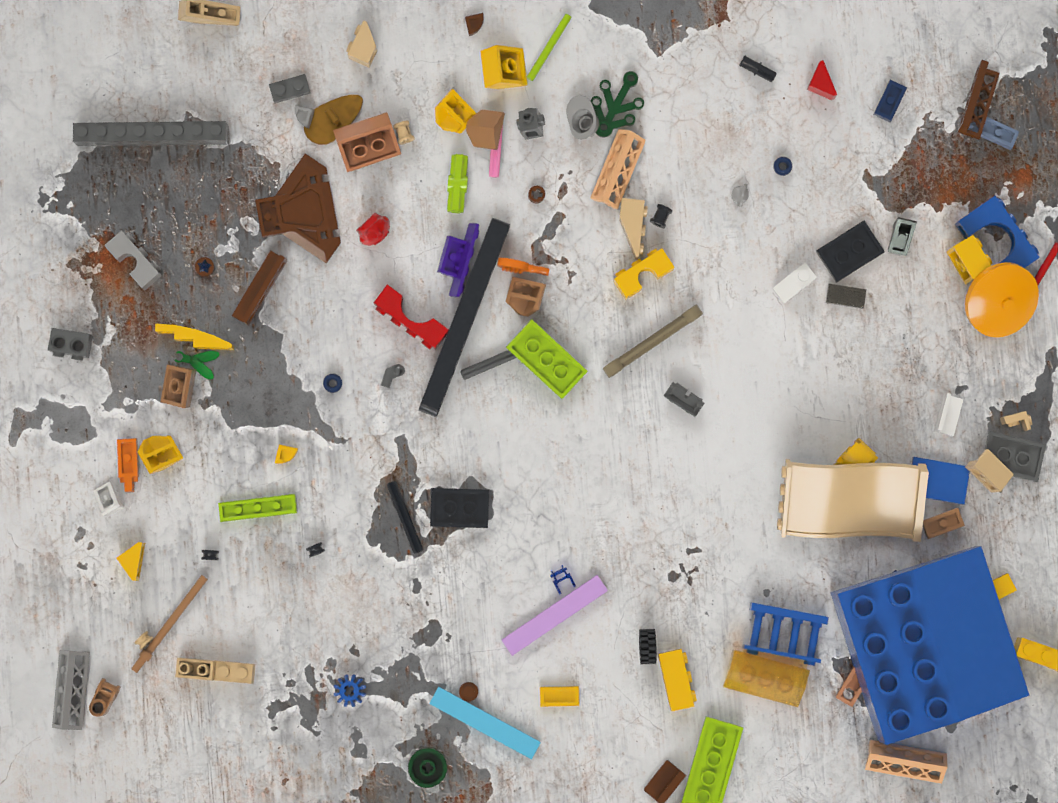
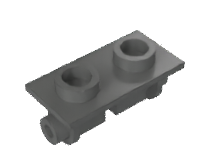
M672 382L664 397L696 417L705 404L702 401L703 399L692 392L689 396L685 395L688 390L678 382Z

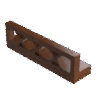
M981 60L977 67L958 128V133L978 140L981 137L1000 75L999 72L987 69L989 62ZM985 75L994 77L993 82L986 85L984 81ZM985 90L988 98L981 100L979 97L980 91ZM977 106H980L983 114L980 116H976L974 113ZM970 123H976L978 132L968 130Z
M270 250L233 312L232 317L248 326L250 325L287 263V259L284 256Z

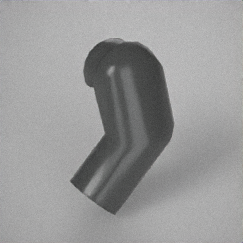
M400 364L387 368L381 386L390 388L392 379L402 376L405 373V368Z

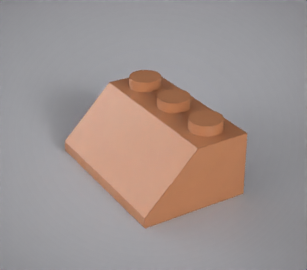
M387 112L333 130L347 172L401 155Z

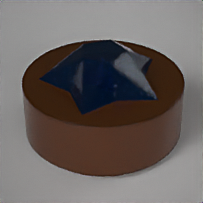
M202 257L196 261L195 270L200 276L208 277L213 274L215 265L211 259Z

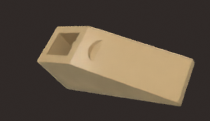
M622 198L619 221L634 258L638 260L639 255H643L644 244L640 242L641 236H645L646 225H643L642 222L643 217H647L648 206H644L645 200Z

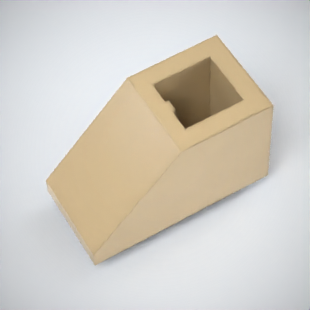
M363 20L361 25L358 24L354 33L356 37L353 42L350 41L346 52H348L349 59L370 68L377 53V48L369 26Z

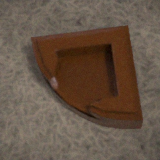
M483 13L465 17L469 36L476 34L481 29L484 22Z

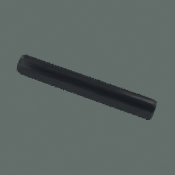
M396 481L389 482L387 488L414 554L422 552L423 547Z

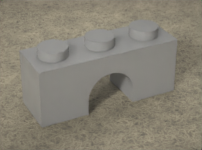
M121 230L104 246L119 262L130 256L136 258V268L130 275L143 290H146L162 276L159 273L161 268L154 260L150 262L146 258L148 253L142 247H136L134 244L136 240L129 232L125 234Z

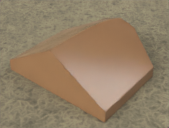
M480 110L468 120L466 132L474 147L498 149L504 112Z
M512 277L506 303L518 315L529 317L539 310L546 284Z

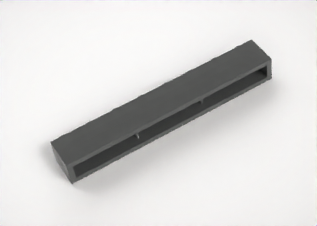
M226 121L73 123V142L77 146L229 144V126Z

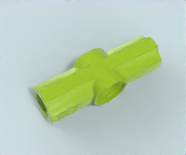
M463 154L451 156V169L448 176L447 192H449L447 212L457 214L464 213L465 193H467L468 156Z

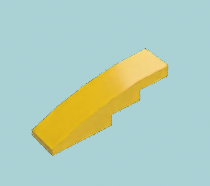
M155 324V331L158 334H174L176 341L193 342L195 349L234 350V345L196 329L177 325Z

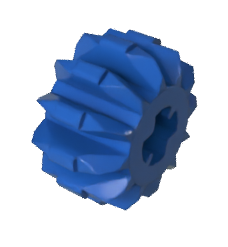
M348 674L344 675L346 682L339 678L338 682L341 686L334 685L335 689H339V692H335L334 696L341 695L337 702L340 703L344 699V707L348 706L349 701L351 706L355 707L354 699L358 703H362L359 695L362 697L366 696V693L360 692V690L366 688V685L359 686L363 679L360 678L355 682V674L352 675L351 681ZM346 686L354 687L353 696L346 694Z

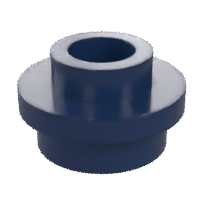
M779 157L773 164L775 173L780 176L788 175L793 167L791 160L787 157ZM785 164L786 169H780L779 165Z
M329 374L324 378L323 386L330 393L338 392L342 387V379L337 374ZM335 380L336 386L331 387L329 385L330 381Z

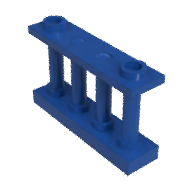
M750 603L749 610L754 611L753 615H755L750 646L743 644L742 647L747 649L746 653L758 655L759 651L804 660L803 664L815 666L816 662L821 663V659L814 657L819 629L822 628V624L828 625L829 617ZM765 613L772 614L774 619L769 649L757 647L762 618L765 617ZM784 617L792 618L791 622H793L788 653L776 651L781 621L784 620ZM803 620L811 622L810 626H812L807 656L795 654L800 625L803 624Z

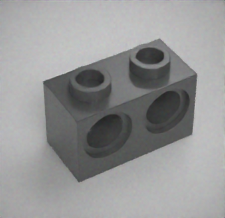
M51 328L48 351L53 353L52 356L64 358V355H71V359L83 361V358H89L93 336L88 333ZM59 339H64L65 341L62 348H57L56 344ZM78 342H83L84 344L81 351H76L75 349Z

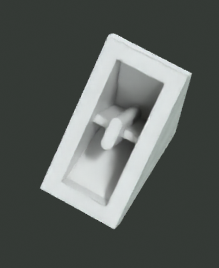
M110 481L93 491L103 516L109 517L125 507Z

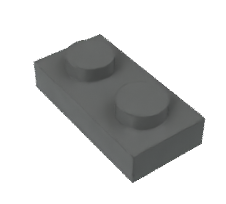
M305 74L269 84L274 104L311 93Z

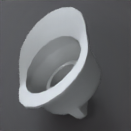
M578 95L573 97L566 108L571 133L576 139L580 140L593 137L599 127V119L595 114L593 104L586 96Z

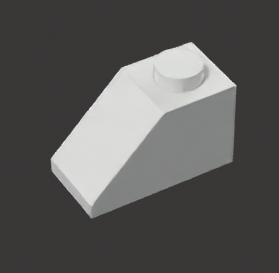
M804 263L777 284L773 290L782 302L786 303L811 284L817 277L808 265Z

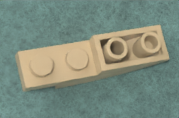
M177 658L175 677L254 684L256 664Z

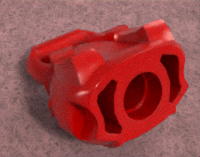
M374 213L356 229L360 242L366 246L380 243L389 233L390 221L388 217Z

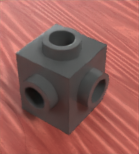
M527 108L524 111H519V119L516 120V123L524 139L543 137L544 115L540 114L537 108Z

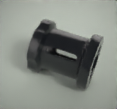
M658 204L657 211L654 217L650 219V223L664 229L668 216L672 214L673 210Z

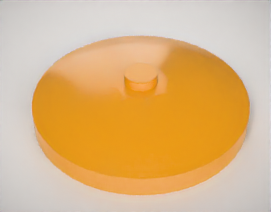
M998 263L986 268L973 280L966 294L965 312L969 322L979 332L990 337H1004L1017 332L1027 324L1036 310L1039 298L1037 282L1028 270L1015 263Z

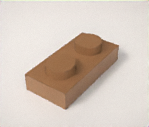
M958 508L923 520V529L927 539L965 526Z

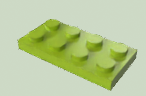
M532 319L506 346L513 355L561 399L588 372Z

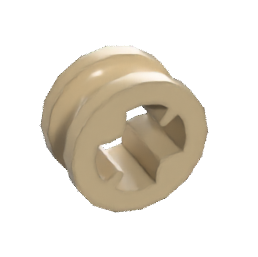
M148 631L144 632L134 642L135 645L138 644L140 646V650L144 649L154 639L148 635Z

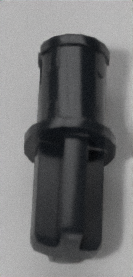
M746 55L739 65L754 73V76L758 75L769 82H773L777 74L773 70L761 65L762 62L758 63Z

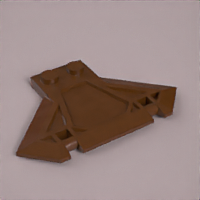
M305 153L277 194L273 197L256 199L255 203L262 238L284 235L327 264L341 244L340 236L334 237L333 230H337L338 225L329 181L323 182L322 175L328 174L327 168ZM312 177H315L316 183L311 184L310 181ZM321 233H326V239L321 238Z

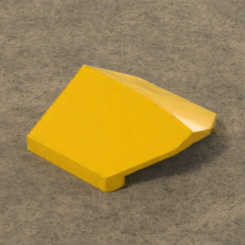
M451 89L435 107V122L443 130L462 133L466 129L468 120L477 113L454 89Z
M170 435L151 436L142 441L137 451L149 474L163 471L183 459L182 454Z

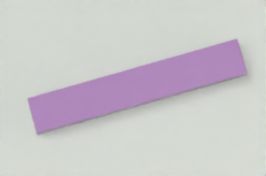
M596 575L503 638L502 642L513 656L608 591L598 575Z

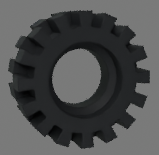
M639 629L641 665L656 664L655 629Z

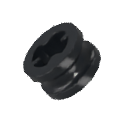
M322 542L306 548V551L310 552L309 558L325 552V549L321 547Z
M202 550L203 557H201V560H219L217 557L219 551Z

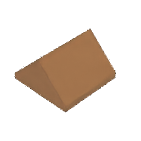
M167 364L160 402L180 408H189L196 369Z

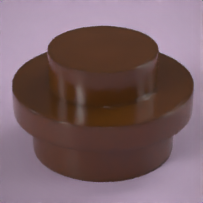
M465 682L459 689V695L464 701H473L478 696V687L472 682Z

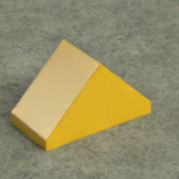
M138 542L116 558L133 581H139L146 543Z

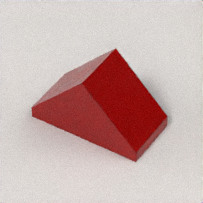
M821 60L816 67L807 90L833 100L836 98L837 92L824 60Z

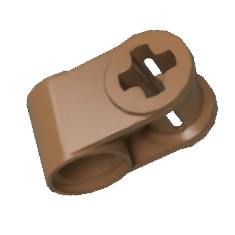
M102 678L89 705L90 713L96 717L106 715L116 699L121 686H114ZM98 702H101L104 706L101 713L95 711V705Z

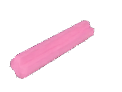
M502 130L498 149H491L489 177L492 178L499 177Z

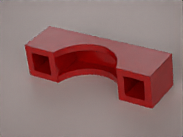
M387 284L373 302L377 306L375 310L383 316L385 314L391 317L390 321L396 326H404L407 329L405 332L411 337H419L423 340L421 344L429 350L431 348L436 350L447 336L449 329L434 318L423 323L409 320L402 310L403 296Z

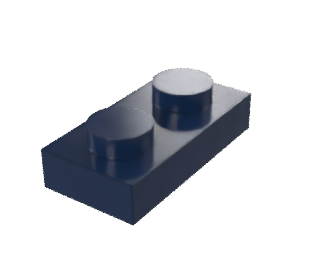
M890 79L873 115L891 122L907 87Z

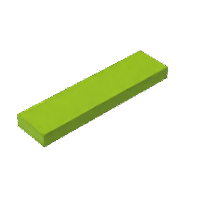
M295 494L218 503L220 522L297 513Z

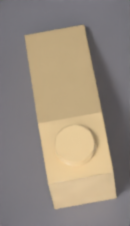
M207 0L179 1L178 20L199 24L238 26L240 22V6Z

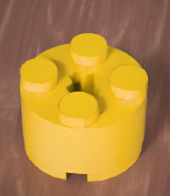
M857 438L854 441V445L849 446L833 465L874 463L878 457L864 441Z

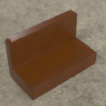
M666 760L645 786L644 791L654 798L656 802L665 803L687 775L669 760Z

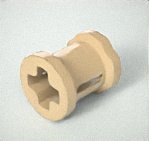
M402 121L393 125L399 138V145L415 140L409 129V121Z

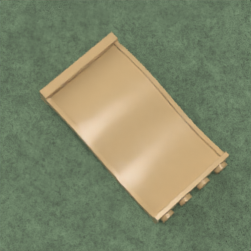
M786 459L785 466H782L781 477L784 478V484H780V495H783L778 505L781 518L777 519V530H780L781 537H786V535L810 538L892 536L909 538L913 542H921L929 474L927 466L918 463V466L897 463L818 465L796 463Z

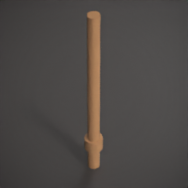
M200 576L148 647L141 651L139 659L131 668L134 672L138 673L144 663L151 659L154 650L208 580L206 577Z

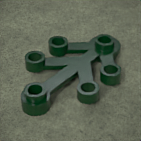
M629 71L624 74V84L614 101L610 91V81L602 80L600 82L599 88L604 94L608 108L606 117H604L601 109L602 99L599 96H594L591 99L592 104L595 99L600 102L599 105L593 104L595 114L599 119V127L595 132L599 137L605 138L610 136L613 129L633 126L635 116L632 114H627L624 119L612 120L617 114L634 109L641 110L644 107V100L639 97L635 98L633 102L621 105L629 89L635 87L638 83V75L635 72ZM633 76L634 81H628L627 77ZM607 83L609 87L607 89L602 88V84ZM640 101L642 106L637 107L635 102ZM628 117H631L633 119V122L628 123L626 119ZM606 125L607 130H601L600 126Z

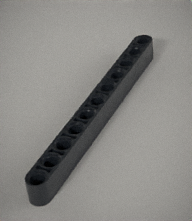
M496 218L491 219L418 411L437 417L508 234L511 225Z

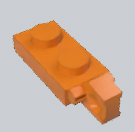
M137 438L117 439L118 478H120V483H124L125 492H134V482H138Z

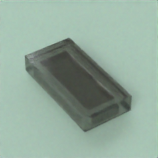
M828 284L825 303L863 309L867 289Z

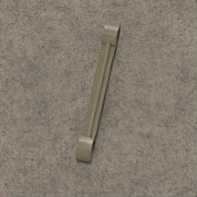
M697 304L634 348L610 362L603 368L608 378L614 376L677 331L703 315V312Z

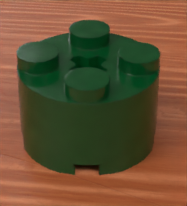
M423 747L417 750L408 763L410 778L415 784L423 788H432L441 783L448 770L445 755L433 747ZM427 762L433 767L429 772H426V768H423V765H426Z

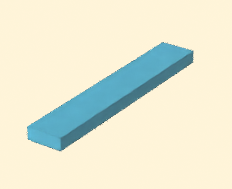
M441 687L437 688L429 703L531 760L541 743Z

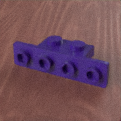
M477 223L468 224L464 240L453 236L446 237L437 272L453 278L449 292L450 297H460L464 290V279L469 272L468 265L470 258L474 254L475 240L479 236V224Z

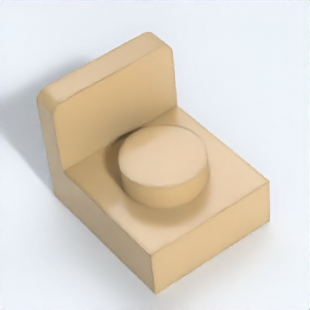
M1026 411L1000 418L1002 425L1008 424V427L1020 425V421L1023 431L1031 430L1032 419L1029 414L1027 415Z

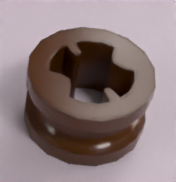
M538 185L531 187L528 192L529 200L535 204L541 203L545 198L543 187ZM539 190V194L542 193V197L534 199V195H531V193Z

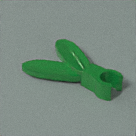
M181 351L176 352L177 354L181 353L183 358L180 361L175 359V362L190 363L204 378H214L213 372L203 363L218 358L219 352L206 351L192 357Z

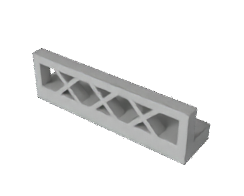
M59 650L52 728L82 730L90 652ZM76 655L83 656L82 664L79 667L75 665ZM78 674L81 678L80 684L77 687H75V685L73 684V678ZM76 694L79 697V702L73 706L71 698ZM75 714L77 717L76 725H69L70 717Z

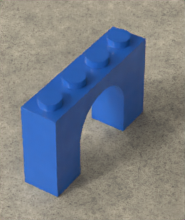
M996 195L955 223V226L965 239L986 226L1002 228L1010 238L1011 249L1008 256L999 263H1015L1026 268L1040 258L1038 249L1029 243L1026 232L1023 229H1019L1016 225L1015 217L1011 213L1008 214L1002 199L997 198Z

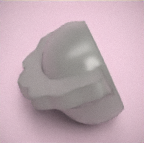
M748 184L737 186L732 191V199L739 207H742V204L749 197Z

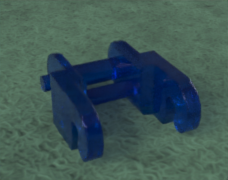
M561 565L562 569L554 573L551 571L552 574L550 575L551 578L554 577L555 579L553 583L559 595L562 593L557 584L569 578L573 587H576L570 573H566L565 570L567 568H564L563 565ZM564 572L566 576L557 580L555 576Z

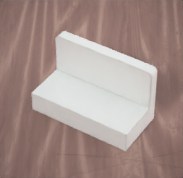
M950 393L943 395L934 432L954 436L963 399L951 396Z

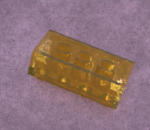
M732 649L723 687L798 707L806 688L810 670Z

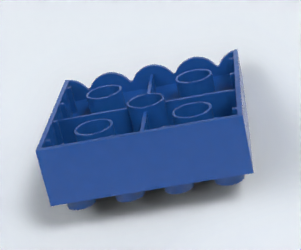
M974 546L830 592L877 741L885 745L963 721L1030 696L982 546Z

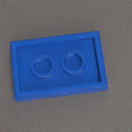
M919 457L912 458L911 465L918 466V463L927 466L929 474L926 498L965 505L970 471L965 466Z

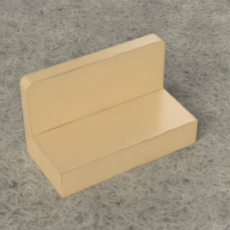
M989 449L984 450L977 460L969 461L965 466L991 493L1001 492L1013 477V473Z

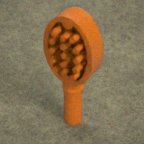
M498 258L497 266L502 268V271H510L511 273L514 271L516 274L517 272H519L518 274L530 272L549 275V268L531 265L527 262L510 258Z

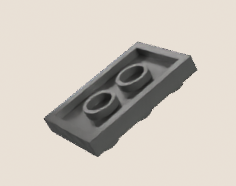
M989 431L984 450L989 449L1013 473V477L1038 482L1046 444Z

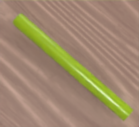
M565 14L529 72L527 76L529 80L533 81L571 20L572 17Z

